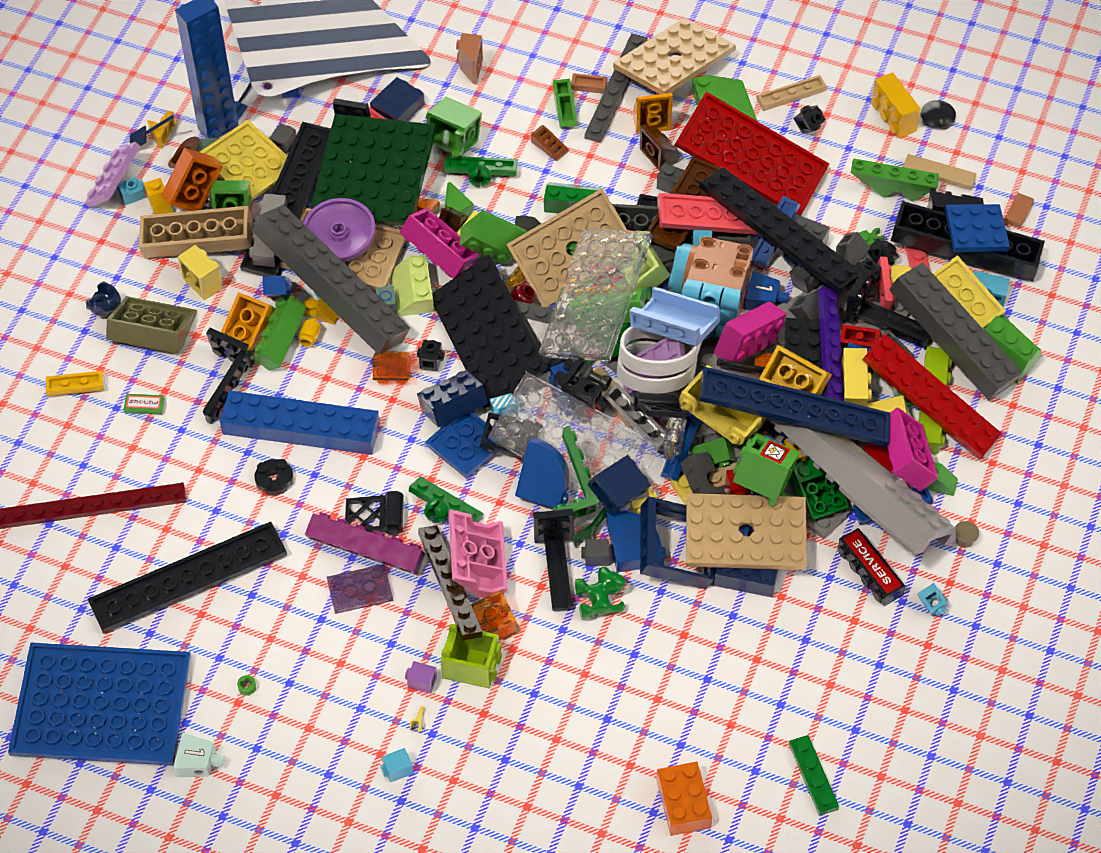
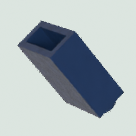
M398 77L389 83L370 102V107L384 118L408 121L425 105L424 93L419 88L413 87L406 80Z
M628 454L595 475L587 484L610 515L644 494L651 486L648 478L640 471L636 462Z

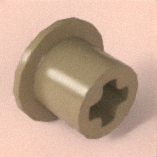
M961 521L955 526L956 543L958 546L968 548L978 539L979 529L974 523Z

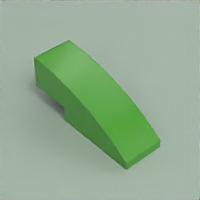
M570 78L553 80L552 88L559 127L577 126V118Z

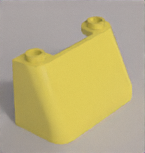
M701 371L682 391L679 398L681 407L727 438L731 443L743 444L758 432L763 426L766 417L699 401Z

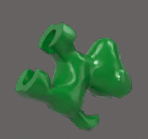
M601 567L597 574L598 582L588 585L582 578L575 579L576 595L588 596L592 604L591 607L585 603L580 604L581 620L589 619L595 615L623 611L625 608L624 602L621 601L617 605H612L608 595L620 593L625 586V578L617 572L609 570L607 567Z

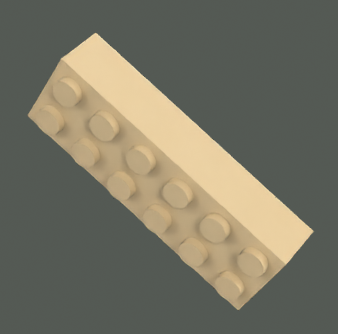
M248 206L140 216L139 249L144 258L181 255L194 245L200 250L203 249L206 253L250 249L252 247L251 230L253 228V216Z

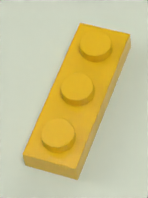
M103 371L46 376L47 396L104 390Z

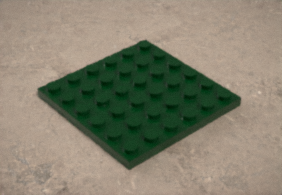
M335 114L310 209L330 199L347 198L365 205L372 213L375 223L403 226L409 215L416 213L437 126L428 123Z

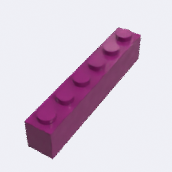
M320 512L319 515L312 514L304 534L308 539L417 576L425 556L421 546L415 543H410V545L404 544L402 539L393 536L391 539L386 538L384 533L376 530L373 533L368 532L366 527L358 524L355 527L348 525V521L340 518L337 521L330 519L331 516Z

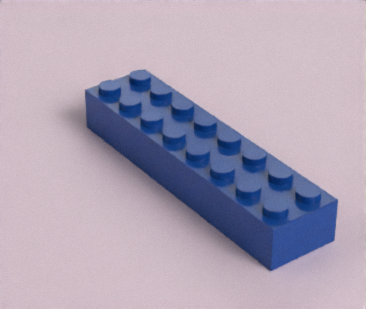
M229 390L220 425L223 435L372 455L380 419L378 410Z

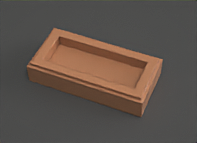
M573 73L571 88L573 91L603 94L606 89L607 77L578 73Z
M1017 193L1004 218V222L1021 228L1034 203V198Z

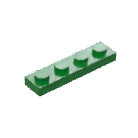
M809 735L789 740V747L818 815L822 816L839 810L838 802Z

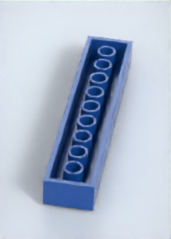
M192 0L176 8L175 14L197 128L205 138H219L239 126L219 7L213 0Z

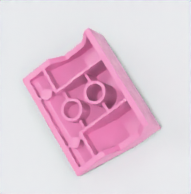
M450 509L448 512L452 580L480 598L497 601L508 590L503 522L497 521L488 525L474 522L471 514Z

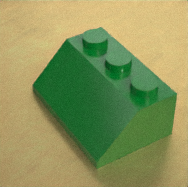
M548 182L544 194V212L559 214L569 208V201L579 202L601 188Z

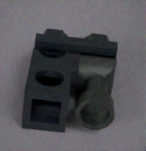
M581 357L577 360L567 358L563 364V369L568 371L567 374L557 371L554 375V382L561 386L562 393L587 403V407L594 410L602 399V392L609 388L612 377L598 375L593 371L592 365L584 362V359Z

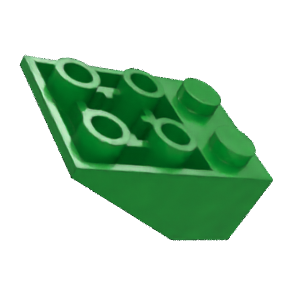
M812 459L795 464L790 480L799 497H806V510L812 520L849 508L845 495L839 490L840 485L837 482L831 483L825 477L827 473L822 468L818 470L813 466L814 461Z

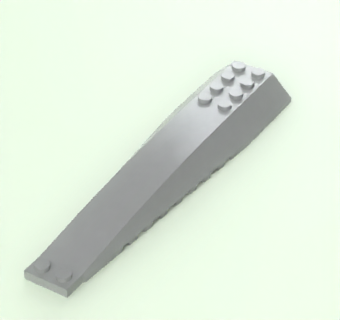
M714 353L704 354L701 360L713 369L760 380V375L757 373L717 366L716 362L720 357ZM766 418V422L770 420L776 425L774 429L778 433L783 432L789 437L787 441L791 445L796 444L801 449L800 453L805 458L809 456L814 461L813 466L818 470L822 468L827 473L825 477L831 483L837 482L840 485L839 490L913 555L923 553L933 539L939 541L943 546L955 542L956 527L951 524L948 518L941 516L934 506L927 504L921 499L920 494L908 488L903 480L895 477L847 437Z

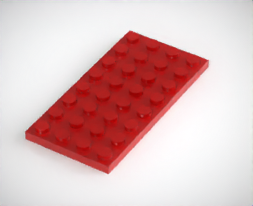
M707 91L674 146L695 158L721 168H726L776 206H778L783 196L799 203L800 207L796 213L798 215H802L830 164Z

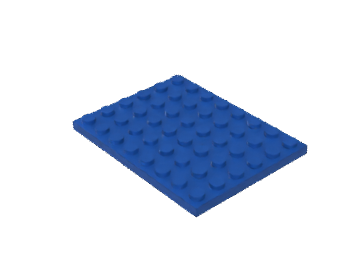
M30 642L8 749L9 756L173 766L191 652Z

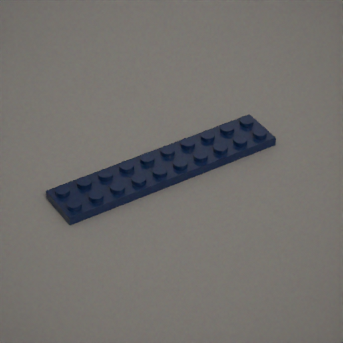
M705 366L702 370L699 401L875 445L887 447L889 444L890 412Z

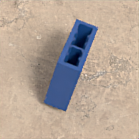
M533 437L528 441L515 496L551 508L559 504L566 505L569 499V494H567L569 486L567 463L554 446Z
M617 511L612 515L607 512L606 523L616 572L639 570L640 515L628 511ZM656 530V563L663 565L664 558H667L665 546L661 545L660 537Z

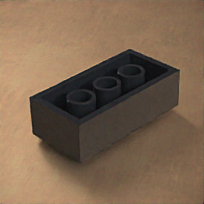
M786 318L784 348L822 369L819 320Z

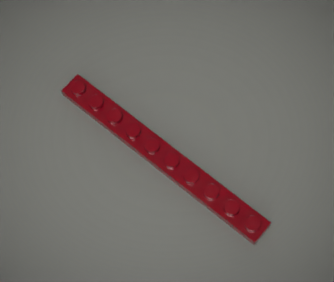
M184 482L0 508V529L186 503Z

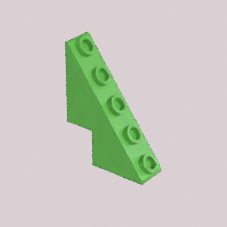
M856 158L852 160L850 171L851 174L881 196L886 197L898 191L912 202L930 193V188L937 189L939 181L938 173Z

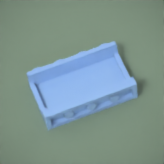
M657 287L652 289V299L642 309L633 307L629 311L632 327L696 347L720 323L719 306Z

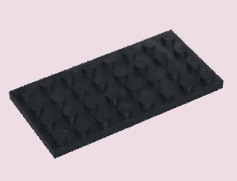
M489 254L432 293L433 306L465 370L483 384L488 404L484 405L487 411L491 410V398L509 393L514 395L550 371L549 365L493 258Z

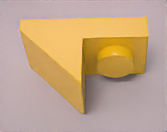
M167 110L165 115L161 117L160 122L174 115V112ZM175 116L170 121L150 132L159 149L163 148L176 124ZM147 120L149 129L158 124V122Z
M310 297L305 298L303 305L307 308L303 316L335 325L338 315L321 298L319 300Z

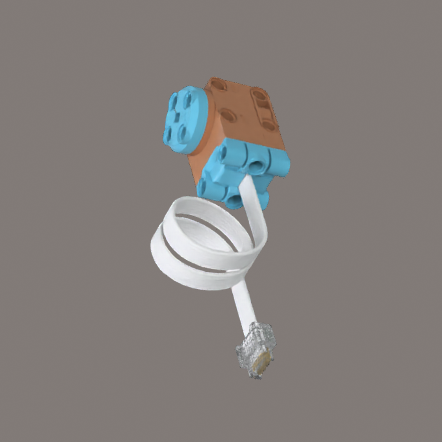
M706 236L700 239L698 246L686 243L677 246L668 284L669 291L717 305L720 309V323L704 339L714 337L715 332L716 337L720 338L725 324L740 316L752 271L753 248L747 244H738ZM632 326L625 330L620 340L617 377L623 385L642 393L662 394L681 389L693 381L701 343L697 347L684 343L685 355L677 359L667 361L646 360L634 355L657 342L637 341L628 343L640 338L661 341L666 337ZM624 366L633 372L649 376H667L679 372L683 373L670 378L651 379L636 376L627 371ZM669 418L665 429L662 450L665 452V459L674 460V456L680 454L684 442L687 419Z

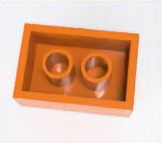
M184 147L161 195L169 205L189 211L202 210L211 192L214 180H217L223 166L213 156Z
M698 761L657 769L656 781L670 836L710 829L712 827V814Z

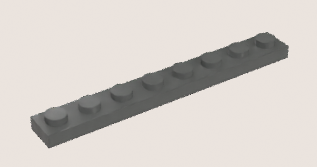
M631 33L620 58L647 42L648 37ZM614 69L587 127L584 139L598 143L602 142L631 78Z

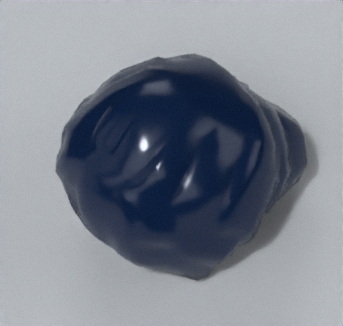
M102 281L97 284L98 291L93 294L91 299L86 300V309L101 317L112 313L121 302L117 289L113 285Z

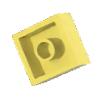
M194 245L178 256L182 279L204 301L222 289L219 265L216 261H211L203 249L200 250Z

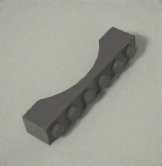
M857 231L843 236L836 246V253L855 266L866 257L870 247ZM826 284L823 285V287L831 289ZM818 290L809 295L799 296L789 309L796 318L819 320Z

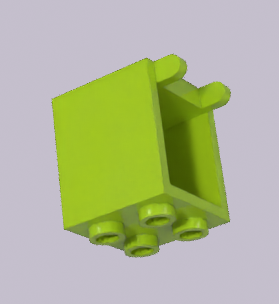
M450 624L447 640L441 652L442 679L490 689L491 682H495L497 676L496 664H500L502 659V652H500L502 643H499V634L482 631V637L462 641L458 626Z

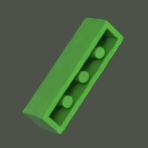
M291 294L280 297L276 301V307L268 319L267 327L262 332L260 343L255 347L253 359L268 371L281 366L307 308Z

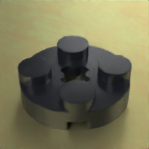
M270 459L257 465L254 479L259 490L265 492L266 495L277 496L285 493L287 488L293 484L294 476L291 466L287 464L285 459ZM271 475H278L276 480L269 478Z

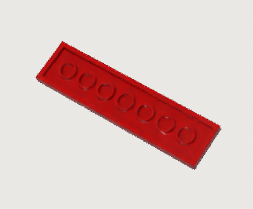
M885 333L862 359L979 460L984 457L1002 434Z

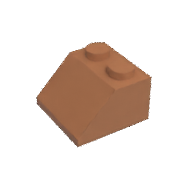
M461 33L460 39H457L456 50H459L457 52V61H459L460 70L473 84L477 85L483 62L482 35Z

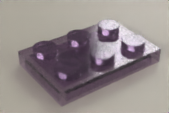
M385 564L326 577L335 614L393 601Z

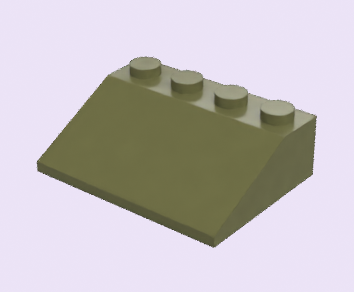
M126 296L107 318L106 339L112 340L115 343L131 344L135 347L142 346L151 350H163L171 354L178 353L185 344L197 310Z

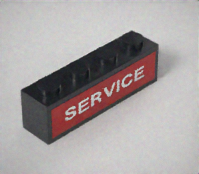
M859 528L839 538L838 553L841 557L846 558L852 571L857 572L861 577L863 585L869 587L876 601H880L885 607L904 596L905 584Z

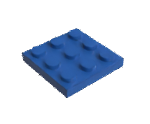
M1000 204L946 205L945 214L954 252H996L1009 250L1010 245Z
M472 411L445 424L425 441L426 447L466 479L498 452L494 451V453L484 451L483 447H480L486 422ZM497 432V434L499 435V437L501 438V440L505 438V437H503L500 433ZM493 434L485 439L489 443L497 442Z

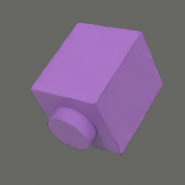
M413 661L411 668L408 667L405 673L408 688L431 694L437 679V668Z

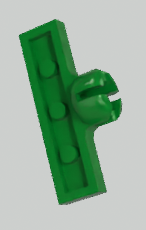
M446 156L445 173L469 174V182L473 186L478 187V182H482L481 187H484L490 182L492 175L516 176L518 159L466 156L454 158Z
M421 476L409 486L408 491L427 502L424 515L429 521L436 517L432 523H440L446 517H449L448 511L450 509L471 514L474 522H480L483 519V512Z

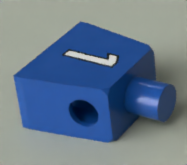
M752 271L745 297L744 310H753L769 301L775 306L777 302L787 304L789 293L779 291V280Z

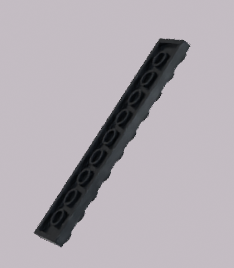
M303 121L271 193L273 195L286 196L287 208L299 220L317 182L331 130L328 127ZM247 249L240 265L241 271L261 276H277L281 262L278 256L275 267L253 265V260L249 256L250 249Z
M722 167L700 181V189L836 293H841L856 282L861 273L858 268L726 168Z
M270 521L87 599L104 634L287 556V551Z

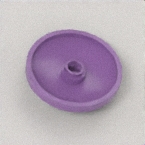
M347 198L330 199L318 204L307 214L303 221V224L342 262L353 260L365 253L373 243L376 234L375 221L370 210L362 203Z

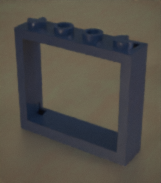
M648 496L640 508V574L706 589L714 581V567H700V573L656 563V514L686 521V505Z

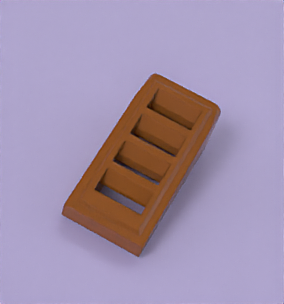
M543 124L531 133V143L555 161H558L569 152V149Z

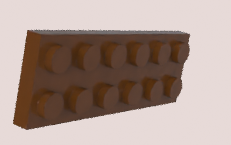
M692 157L670 194L711 197L699 188L700 181L721 167ZM658 212L645 233V239L676 251L677 246L683 245L691 230L660 227Z

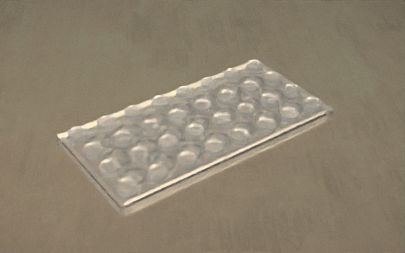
M582 229L538 352L542 357L578 359L581 357L584 360L610 362L653 237L650 231Z
M528 372L524 374L488 436L489 440L522 458L525 457L528 441L533 437L550 443L562 454L567 463L569 483L579 489L581 487L562 438L564 427L570 426L571 431L574 430L578 441L575 443L577 448H581L584 459L582 461L584 467L587 466L591 474L589 480L627 454L636 462L637 467L645 475L661 448V444ZM628 504L621 508L619 511H625Z

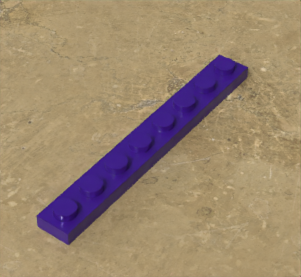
M822 286L818 289L822 369L832 374L823 390V396L844 401L838 293Z

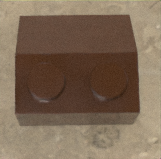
M647 125L640 126L639 149L659 171L664 163L676 164L679 152L677 147L668 141L667 136L664 133L662 134L658 128Z

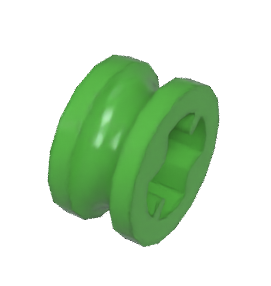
M244 675L238 679L237 686L242 695L250 696L256 691V682L252 676ZM246 682H249L250 685L245 689L244 685H246Z

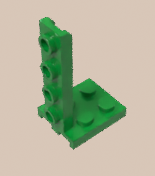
M566 426L563 428L562 438L584 498H577L569 505L559 504L554 507V510L573 509L574 519L596 512L599 500L597 495L587 485L591 474L587 466L584 467L582 461L584 455L581 448L578 449L575 443L578 441L574 430L571 431L570 426Z

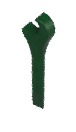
M605 507L602 508L587 528L574 536L573 545L575 548H577V543L580 540L592 539L596 529L606 517L608 511Z

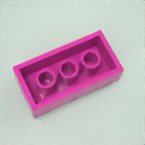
M428 208L409 215L399 231L405 240L415 245L419 252L429 257L433 264L442 268L445 274L453 279L474 265L481 256L461 246L460 235Z
M769 301L727 322L714 354L721 359L741 362L743 359L753 356L756 352L763 351L766 347L774 345L779 338V331L785 324L784 319L787 313Z
M895 408L890 412V436L887 446L890 454L889 459L893 465L892 471L897 478L905 480L910 487H915L922 491L938 479L924 427L900 408Z

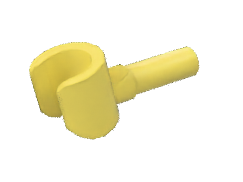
M420 706L416 719L410 721L411 731L415 724L419 725L418 732L422 731L421 720L425 710L424 706Z

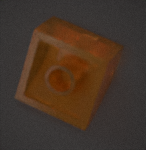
M386 351L380 355L375 352L372 358L373 380H377V383L396 381L399 384L411 381L413 351Z
M502 589L471 604L482 631L499 634V640H506L522 632Z

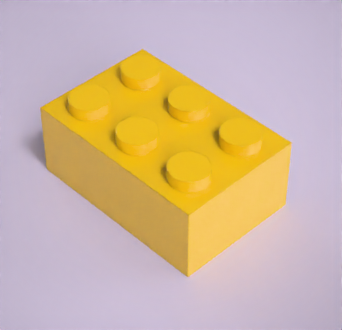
M894 72L875 79L871 104L880 113L882 120L886 121L889 125L891 132L895 133L899 139L916 132L921 108Z
M777 345L759 379L821 395L832 374L788 349Z

